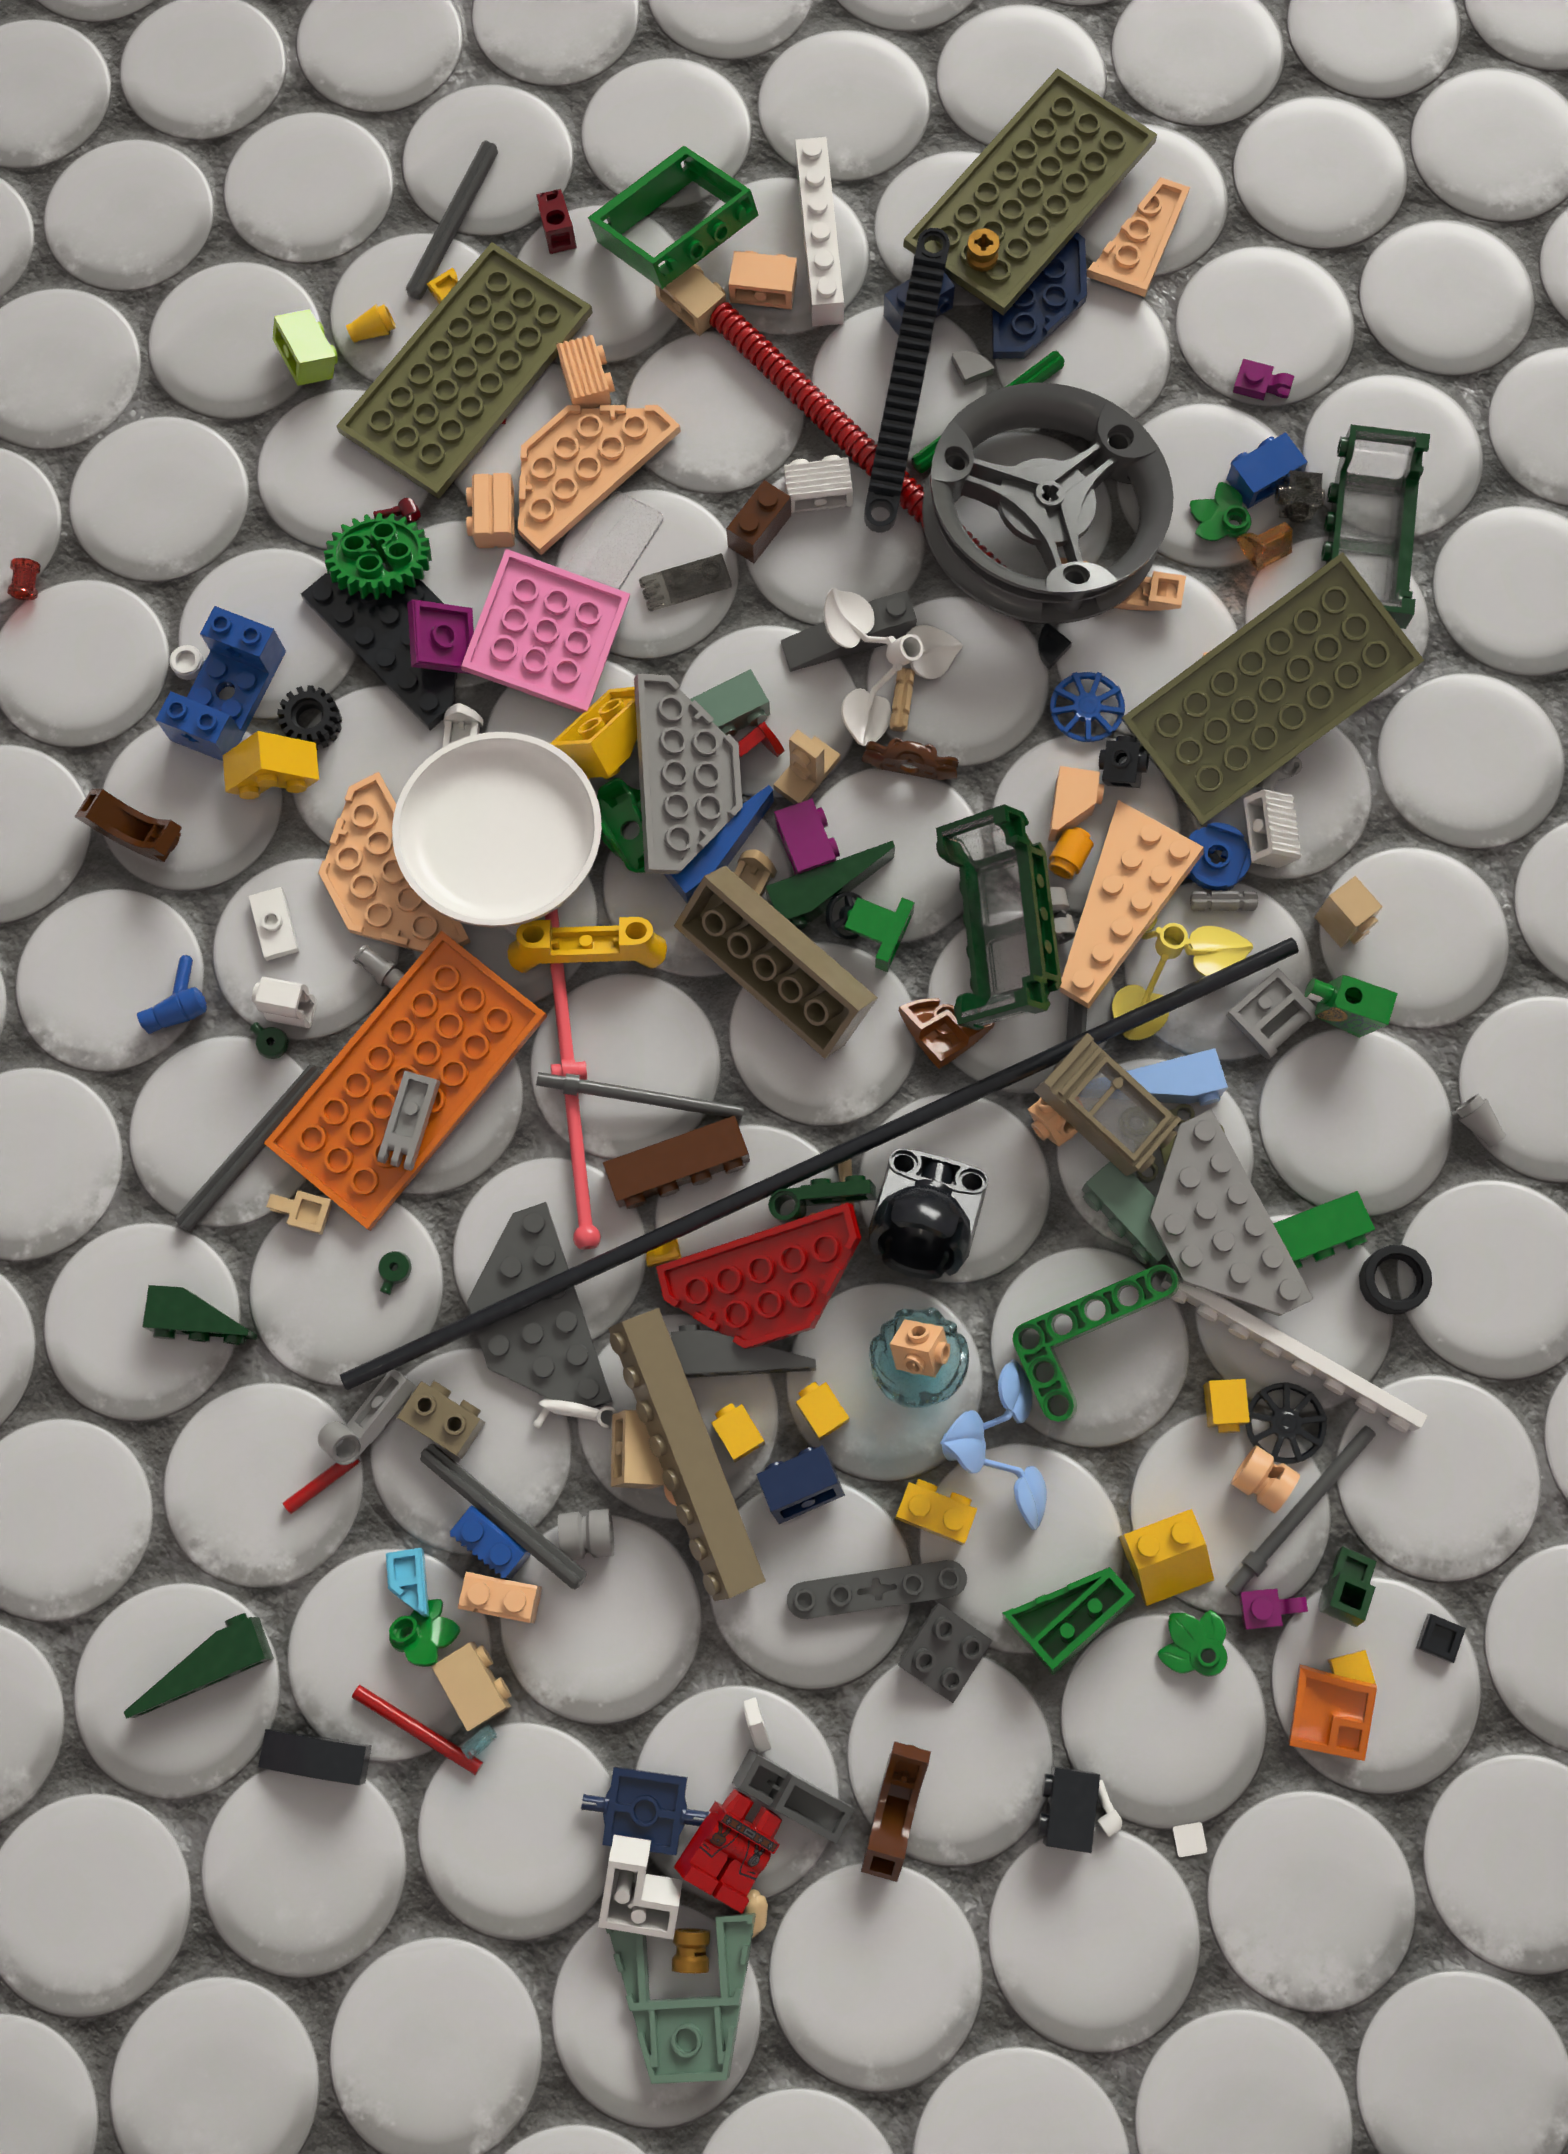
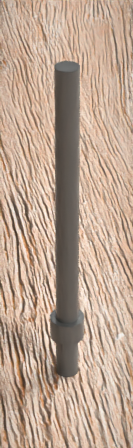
M538 1072L536 1086L563 1090V1094L577 1096V1093L726 1118L735 1115L738 1120H741L743 1115V1106L580 1079V1075L566 1073V1076Z
M1365 1425L1260 1547L1255 1552L1250 1551L1241 1561L1243 1566L1225 1586L1233 1595L1237 1596L1254 1575L1260 1576L1268 1566L1267 1560L1376 1436V1433L1370 1427Z

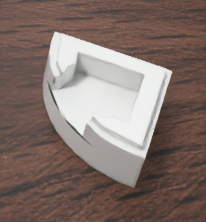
M756 1697L744 1701L743 1708L756 1751L758 1750L760 1753L771 1749Z

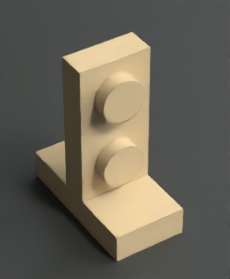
M798 729L789 738L790 765L773 784L774 790L793 804L806 801L841 760V754L816 736L811 739Z

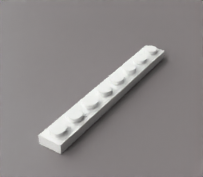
M1168 1273L1160 1285L1166 1290L1172 1285V1277ZM1179 1279V1289L1171 1297L1172 1300L1181 1304L1187 1301L1198 1308L1196 1312L1203 1318L1212 1322H1216L1218 1319L1228 1325V1331L1243 1340H1247L1249 1337L1261 1344L1260 1350L1267 1355L1277 1359L1282 1356L1291 1361V1367L1300 1374L1311 1377L1313 1374L1325 1381L1323 1386L1338 1395L1346 1393L1355 1398V1404L1364 1411L1375 1414L1377 1411L1388 1417L1387 1423L1402 1432H1407L1408 1430L1415 1431L1423 1426L1427 1418L1426 1414L1221 1296L1216 1295L1214 1292L1183 1284Z

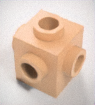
M1041 1097L1028 1108L1034 1120L1031 1127L1042 1140L1048 1138L1059 1147L1078 1132ZM1076 1097L1075 1100H1076L1081 1106H1083L1082 1103L1080 1102L1079 1098Z
M904 1319L890 1342L896 1370L916 1375L920 1374L935 1378L941 1366L947 1363L950 1356V1344L947 1343L944 1327Z

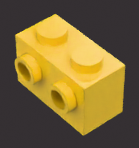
M917 1479L916 1484L909 1482L895 1519L957 1544L964 1545L977 1512V1508L970 1506L972 1500L953 1492L950 1498L936 1493L938 1486L921 1479Z

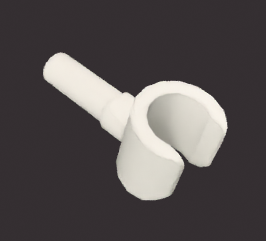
M1100 1780L1098 1796L1106 1814L1097 1821L1107 1837H1111L1121 1830L1122 1819L1110 1802L1103 1780Z

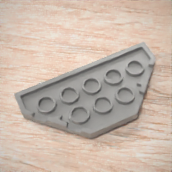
M637 674L634 678L645 873L679 874L743 808L739 743L730 734L726 735L712 722L714 718L695 700L692 702L678 688L680 685L670 675Z
M1212 1109L1181 1123L1178 1126L1177 1135L1174 1138L1159 1190L1148 1219L1181 1283L1217 1293L1216 1295L1242 1304L1246 1303L1265 1310V1312L1281 1316L1313 1300L1308 1287Z

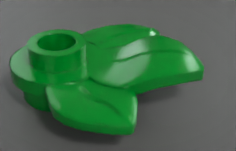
M1219 482L1214 499L1190 501L1191 514L1197 522L1201 523L1195 534L1207 541H1218L1226 536L1237 538L1245 535L1251 526V516L1248 510L1242 506V495L1232 486ZM1235 520L1239 525H1233L1229 521Z
M441 1599L428 1600L429 1617H423L413 1610L410 1616L397 1618L390 1627L389 1640L395 1650L405 1652L407 1660L413 1665L427 1667L438 1662V1649L452 1644L461 1631L460 1627L453 1620L441 1617L443 1601Z
M1209 1610L1199 1621L1187 1613L1170 1614L1169 1631L1173 1643L1158 1651L1157 1654L1160 1660L1168 1668L1180 1674L1195 1670L1207 1677L1220 1674L1225 1669L1228 1661L1227 1652L1223 1646L1226 1637V1627L1220 1616L1213 1610ZM1209 1650L1215 1653L1216 1658L1213 1662L1206 1663L1202 1660L1201 1657L1205 1651Z

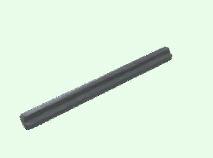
M487 140L481 143L406 286L407 294L410 297H414L417 300L423 298L428 288L427 283L435 275L498 154L497 146L494 143H490Z
M309 1065L178 1213L175 1217L177 1224L187 1231H191L266 1146L264 1142L323 1072L314 1065Z
M430 1444L421 1452L420 1460L571 1589L575 1590L584 1583L587 1576L584 1569L435 1444Z

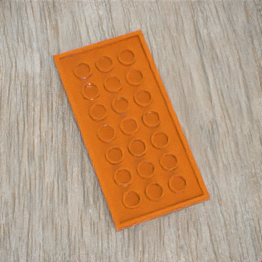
M441 930L264 1144L362 1226L371 1231L547 1018V1014ZM404 1071L440 1081L412 1171L404 1169L407 1155H403L399 1167L390 1164L393 1151H390L385 1164L377 1161Z

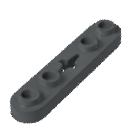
M943 1560L804 1581L795 1584L790 1589L787 1595V1605L794 1616L800 1619H811L950 1598L959 1595L964 1590L967 1584V1574L960 1563L953 1560ZM873 1579H879L881 1585H896L895 1590H888L882 1593L881 1600H875L872 1594L859 1595L857 1593L859 1589H866V1587L872 1586Z

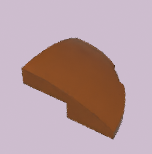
M939 998L912 1001L900 1006L898 1010L918 1045L938 1069L950 1063L977 1043L994 1027L995 1022L992 1019L988 1020L983 1029L980 1030L959 1026L954 1014V1006L950 1004L939 1005Z

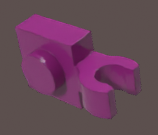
M1243 359L1233 393L1263 401L1266 392L1280 398H1288L1294 376L1288 373L1272 375L1274 366Z
M1277 1588L1239 1593L1244 1629L1283 1626L1281 1614L1308 1612L1306 1597L1279 1599Z

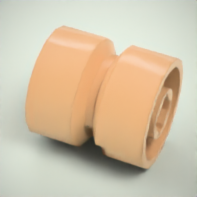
M1255 1445L1237 1469L1230 1484L1246 1495L1256 1494L1259 1504L1276 1513L1292 1493L1300 1478V1474L1284 1463L1274 1464V1457Z

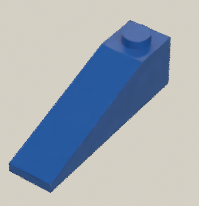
M770 785L744 802L743 808L679 874H664L686 903L689 902L705 875L730 864L774 802V796Z

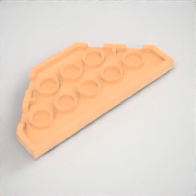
M567 405L521 445L519 535L540 555L545 553L681 432L680 425L658 405H645V408H626V405H600V408H581V405Z
M377 772L349 786L345 796L346 803L341 817H338L329 841L331 845L318 873L350 933L421 953L424 952L441 930L462 947L470 943L471 941L462 924L432 908L418 896L403 876L397 863L392 840V824L396 802L380 773Z

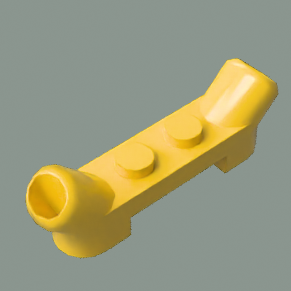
M619 917V925L552 927L550 919L534 920L521 924L516 932L517 939L509 945L507 951L509 963L521 973L528 972L538 964L636 961L653 969L664 962L667 945L666 940L654 933L652 924L643 917Z

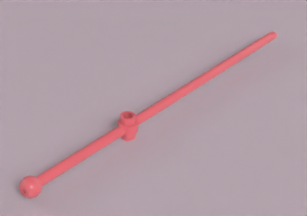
M558 908L545 916V920L551 919L552 927H560ZM550 963L561 1064H551V1074L566 1076V1073L580 1075V1079L587 1080L586 1062H575L564 963ZM578 1093L577 1096L564 1094L579 1225L573 1233V1241L581 1250L593 1249L599 1245L601 1235L600 1231L592 1224Z

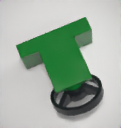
M842 892L836 894L829 901L826 908V923L831 933L840 939L850 940L863 936L880 943L881 946L875 957V968L888 972L914 914L915 902L902 897L896 912L866 901L856 893ZM845 896V906L839 912V919L833 923V907L838 899ZM845 925L844 929L853 932L854 934L850 936H845L841 934L836 928Z

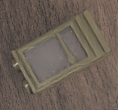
M1087 1033L1076 1041L1070 1053L1053 1068L1054 1071L1033 1091L1125 1176H1129L1136 1171L1143 1173L1155 1161L1154 1151L1159 1146L1162 1148L1166 1147L1177 1135L1174 1128L1182 1119L1178 1116L1175 1117L1101 1049L1093 1041L1094 1038Z

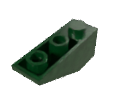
M148 1285L142 1327L154 1332V1338L173 1340L175 1339V1334L188 1335V1340L210 1342V1336L224 1337L223 1343L233 1345H245V1339L257 1340V1334L191 1291L182 1287Z

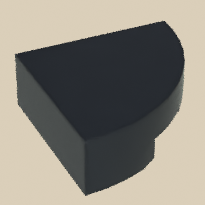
M1046 623L1042 628L1038 641L1039 656L1048 669L1069 650L1072 644L1069 639L1049 623Z

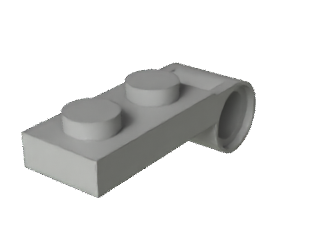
M397 1370L389 1371L346 1425L334 1421L326 1424L320 1430L318 1435L319 1446L336 1463L340 1465L353 1463L378 1435L384 1432L390 1419L400 1407L407 1403L411 1393L417 1386ZM341 1440H343V1442H342L338 1447H336L337 1444H338Z

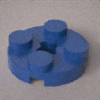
M1216 822L1192 832L1189 839L1203 846L1204 854L1187 875V878L1207 890H1231L1245 877L1251 865L1250 847L1248 848L1244 840L1245 836L1237 828L1229 824ZM1215 850L1222 851L1221 857L1226 859V861L1215 864L1211 862L1208 853L1213 854Z

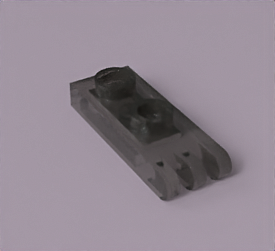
M722 553L646 575L638 580L640 587L645 588L642 593L644 599L648 600L646 605L649 611L732 587Z

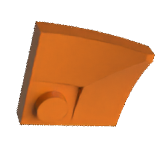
M1299 1664L1289 1746L1365 1761L1377 1692L1376 1684L1335 1675Z

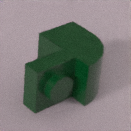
M1342 1546L1337 1552L1328 1583L1322 1588L1319 1611L1354 1627L1362 1624L1366 1620L1376 1588L1370 1585L1377 1561Z

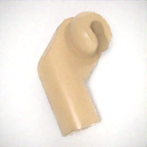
M751 1889L748 1893L749 1902L744 1910V1913L756 1914L752 1939L765 1928L768 1910L766 1898L756 1889Z

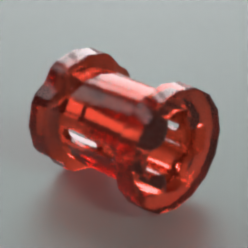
M27 558L12 559L10 562V568L13 570L12 584L8 586L7 593L19 600H35L38 597V590L35 588L36 575L40 573V564Z

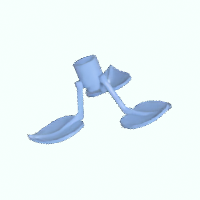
M1012 1359L1010 1363L1003 1367L998 1380L999 1398L1006 1409L1004 1414L983 1423L976 1411H966L951 1425L944 1434L940 1444L942 1445L945 1458L948 1461H958L961 1467L970 1474L978 1473L983 1465L1014 1473L1018 1477L1014 1485V1495L1018 1509L1028 1526L1032 1530H1037L1042 1521L1047 1501L1046 1484L1040 1471L1035 1466H1028L1023 1471L1022 1468L985 1459L986 1442L984 1430L1008 1421L1012 1416L1016 1423H1023L1031 1411L1032 1391L1028 1377L1021 1365L1015 1359Z

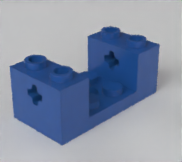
M214 606L200 633L210 650L208 657L187 697L170 691L156 721L170 741L223 761L222 755L241 742L286 650L274 628ZM225 687L235 688V693L231 698L226 700L219 698L220 691Z

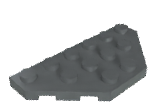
M546 1202L512 1213L467 1300L471 1314L569 1269ZM575 1286L476 1331L489 1370L552 1400L569 1401L593 1408L613 1402Z

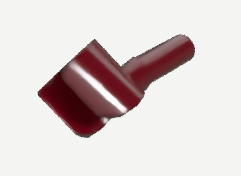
M410 498L401 499L398 506L373 512L375 519L378 513H381L383 518L389 517L392 513L395 516L402 514V517H407V523L415 522L421 518L418 506Z

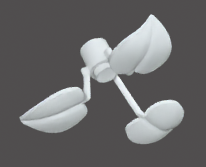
M836 588L829 590L823 609L824 623L828 634L838 645L845 648H853L859 643L860 639L867 643H883L888 645L886 656L888 661L893 664V667L872 687L870 693L861 688L852 690L845 696L841 706V716L846 728L859 745L866 746L868 741L876 742L879 740L890 724L892 713L890 702L884 697L876 696L877 691L897 671H900L902 666L909 663L913 671L924 679L933 680L941 677L949 669L954 658L962 649L963 644L949 633L929 625L915 626L906 635L895 639L894 636H868L866 633L872 630L875 620L874 611L868 601L858 594L841 591Z

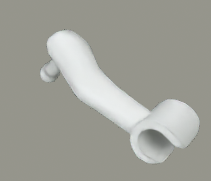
M544 1399L538 1403L544 1408L537 1420L534 1421L533 1426L538 1429L541 1428L549 1412H552L555 1415L560 1414L593 1420L600 1426L609 1428V1425L601 1421V1413L609 1410L615 1414L617 1411L610 1406H603L597 1409L569 1401Z

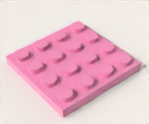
M505 549L461 665V670L583 714L585 711H588L627 607L630 593Z

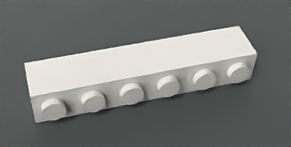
M827 137L795 139L796 171L812 327L844 324V297Z

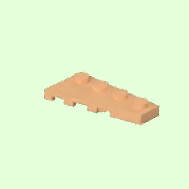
M1160 177L1140 202L1136 212L1121 226L1117 236L1106 245L1101 256L1087 269V277L1145 297L1185 204L1190 187Z

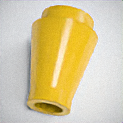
M375 304L352 323L347 324L346 328L352 341L356 343L361 340L390 335V331L395 329L396 326L385 304L381 306Z

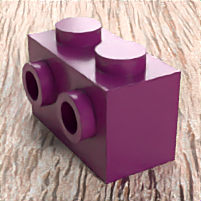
M812 798L774 812L775 825L795 875L834 862L836 857L840 856L834 837L828 839L824 828L828 827L825 813L822 807L816 809Z

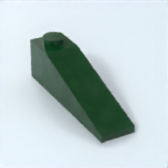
M892 840L767 885V900L770 905L793 925L802 930L808 926L809 922H812L826 911L829 901L836 894L851 892L891 861L895 854L894 842Z
M246 1613L226 1620L225 1628L212 1634L124 1711L126 1719L142 1716L274 1659L260 1618H247Z

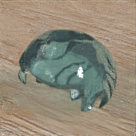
M933 1307L924 1310H898L894 1318L881 1325L880 1334L872 1339L869 1348L872 1375L880 1390L891 1401L907 1408H924L948 1400L961 1387L969 1370L970 1357L965 1337L957 1332V1325L954 1322L946 1320ZM904 1319L944 1327L947 1343L950 1344V1356L947 1363L941 1366L935 1378L896 1370L890 1342Z

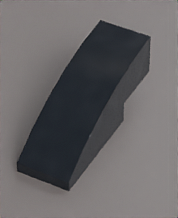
M265 1729L258 1767L310 1778L362 1785L366 1782L372 1745Z

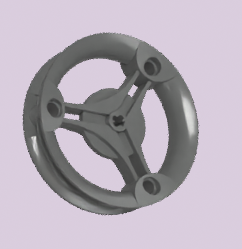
M1055 383L1018 384L1007 386L979 397L962 409L948 424L936 446L931 464V472L923 495V525L927 541L935 559L946 575L968 596L993 611L1019 620L1050 624L1070 623L1089 619L1113 609L1135 592L1144 581L1170 525L1174 499L1173 485L1165 458L1151 435L1135 418L1113 402L1089 391ZM1019 428L1053 429L1072 434L1090 442L1088 450L1064 461L1052 458H1034L1023 461L1014 467L989 463L974 458L973 451L975 447L988 438ZM1094 463L1097 469L1085 477L1081 472ZM1110 477L1115 481L1132 485L1139 507V525L1128 551L1116 563L1105 569L1093 563L1083 562L1078 539L1088 531L1095 516L1096 496L1094 490ZM961 496H966L999 511L1004 524L1015 536L1036 546L1049 572L1046 580L1010 570L986 555L965 531L959 520L955 502ZM1063 546L1068 563H1061L1057 547Z

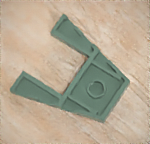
M755 1913L728 1914L715 1917L721 1996L650 2000L646 1935L606 1929L607 1934H610L615 1951L613 1956L618 1972H621L627 1992L626 2000L628 2007L635 2019L638 2030L636 2034L651 2084L722 2081L730 2077L756 1918Z

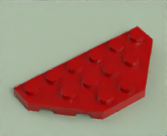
M845 1203L656 1266L664 1301L693 1316L692 1318L712 1330L734 1337L732 1342L742 1348L750 1349L814 1329L862 1238L853 1204Z

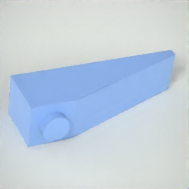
M1216 1048L1126 1071L1152 1096L1163 1103L1191 1104L1199 1102L1200 1106L1209 1105L1219 1101L1220 1096L1228 1088ZM1106 1077L1091 1080L1079 1093V1097L1100 1099L1112 1086L1111 1082ZM1116 1089L1108 1098L1113 1100H1130L1119 1089Z

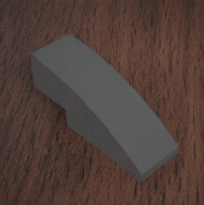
M749 1749L732 1781L741 1791L771 1806L777 1812L836 1844L854 1812L852 1807Z

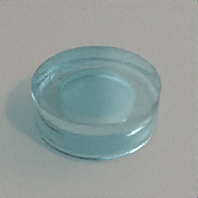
M490 1724L486 1725L461 1747V1751L468 1759H473L497 1738L496 1731Z

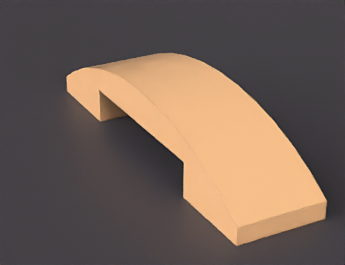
M1060 558L1062 564L1068 563L1066 558ZM1153 571L1152 577H1145L1136 591L1114 608L1141 611L1180 609L1186 576Z

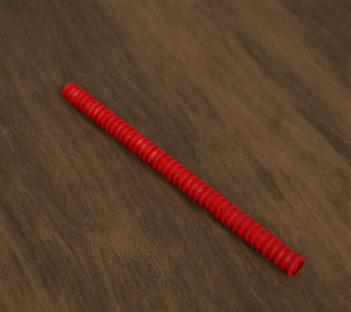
M729 302L722 303L716 307L711 314L710 325L716 328L720 334H723L726 340H730L732 346L736 347L740 353H743L747 360L750 359V363L756 366L757 370L763 372V375L770 379L773 385H777L779 391L784 392V395L790 398L794 405L797 404V408L800 411H804L808 418L811 417V421L814 424H818V428L821 431L824 430L825 435L831 437L835 444L838 443V447L841 450H845L847 456H852V460L855 463H859V467L862 470L866 469V474L871 476L877 447L875 441L872 438H868V434L864 431L861 432V428L858 425H854V421L851 418L847 419V414L841 412V409L834 405L831 399H827V395L820 392L817 386H813V382L807 379L806 375L800 373V370L793 366L790 360H786V356L779 353V350L773 347L769 340L766 341V337L759 334V331L753 328V325L746 321L745 317L739 315V312L735 308L733 309ZM905 471L900 506L904 510L908 509L907 513L910 516H914V520L918 523L922 522L921 526L924 528L922 516L924 488L920 484L916 485L917 481L914 478H909L910 474ZM967 531V534L972 539L973 534ZM977 538L972 539L986 555L992 559L994 558V554L991 551L986 552L987 548L984 545H980V541ZM998 558L993 559L997 563L1001 564V561Z

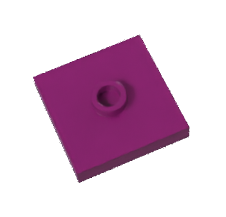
M414 599L409 601L407 606L411 667L471 674L462 671L461 665L474 634L472 608Z

